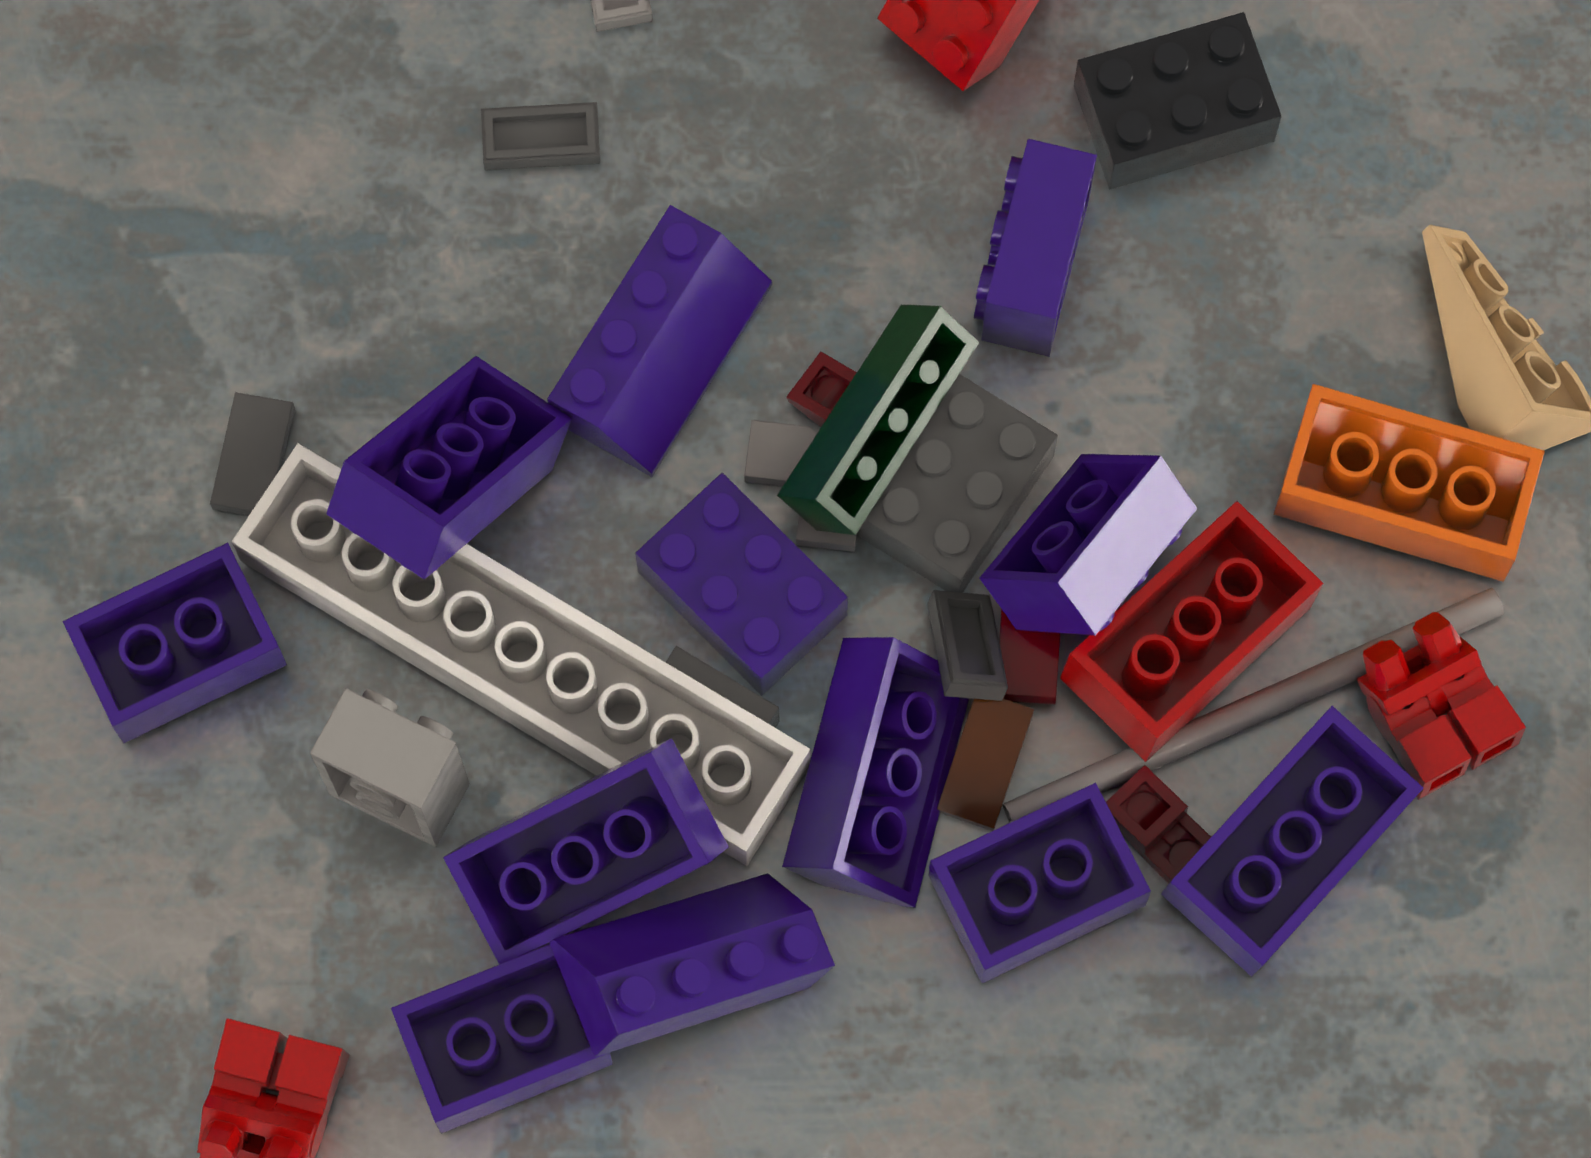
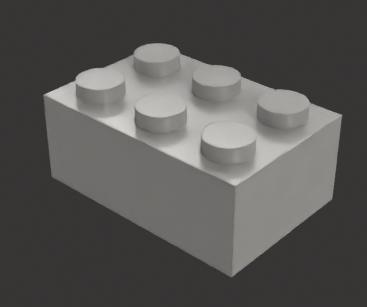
M345 688L310 752L329 794L437 847L470 785L457 744L450 740L453 732L428 717L420 716L416 723L395 713L398 705L373 690L365 689L361 696Z

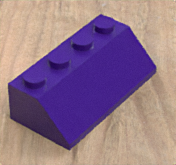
M670 205L547 398L548 403L572 418L568 428L569 431L653 477L772 286V280L722 233Z
M894 637L843 638L782 867L826 887L904 907H916L940 814L937 807L955 756L969 698L944 696L938 660Z
M768 873L561 936L550 942L594 1057L808 989L835 966L813 910Z

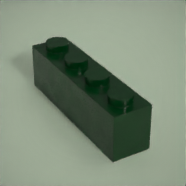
M901 304L777 496L816 531L856 535L976 349L979 341L941 306Z

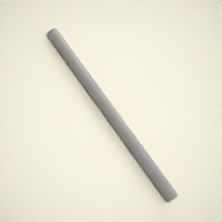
M1489 588L1437 611L1452 624L1458 635L1504 615L1502 602L1493 588ZM1415 622L1189 721L1147 762L1131 748H1128L1003 804L1009 823L1095 782L1101 793L1126 783L1144 765L1153 771L1354 682L1357 678L1367 673L1363 650L1381 640H1393L1401 647L1403 653L1417 646L1418 642L1412 629Z

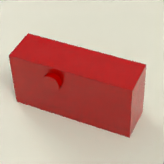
M1236 501L1115 612L1112 622L1106 628L1099 631L1096 636L1089 635L1069 654L1060 679L1134 752L1147 762L1310 610L1324 583Z

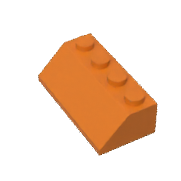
M1312 384L1273 515L1504 582L1516 559L1545 451Z

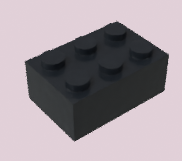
M1244 12L1077 61L1074 89L1109 190L1275 142L1282 116Z

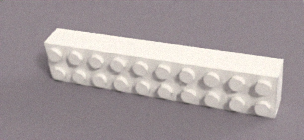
M297 443L232 540V544L241 562L596 776L672 738L729 846L724 853L748 866L807 772L811 760L810 748L468 544L463 546L424 580L326 514L341 469Z

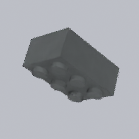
M959 374L859 529V537L945 591L963 593L1054 457L1058 435Z

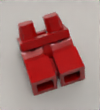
M1432 612L1415 622L1412 629L1418 645L1403 653L1401 647L1393 640H1381L1363 650L1367 673L1357 678L1361 691L1366 696L1369 712L1380 733L1391 745L1405 771L1424 787L1416 796L1418 800L1465 775L1468 765L1474 770L1519 745L1526 726L1498 685L1494 687L1488 678L1477 650L1460 637L1452 624L1438 612Z
M226 1018L214 1066L215 1074L212 1086L202 1109L197 1153H200V1158H315L325 1132L328 1114L339 1080L343 1078L350 1055L339 1047L289 1035L287 1038L278 1031ZM266 1089L279 1092V1095L266 1093Z

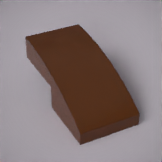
M1002 699V701L973 700L937 807L941 814L994 831L1034 714V709L1006 699Z

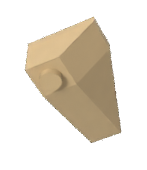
M1435 225L1427 226L1422 231L1457 404L1469 426L1468 429L1540 450H1546L1591 432V398L1579 376L1566 360L1556 366L1536 340L1544 331L1533 317L1526 319L1518 310L1507 303L1504 297L1509 292L1508 285L1473 240L1464 231Z

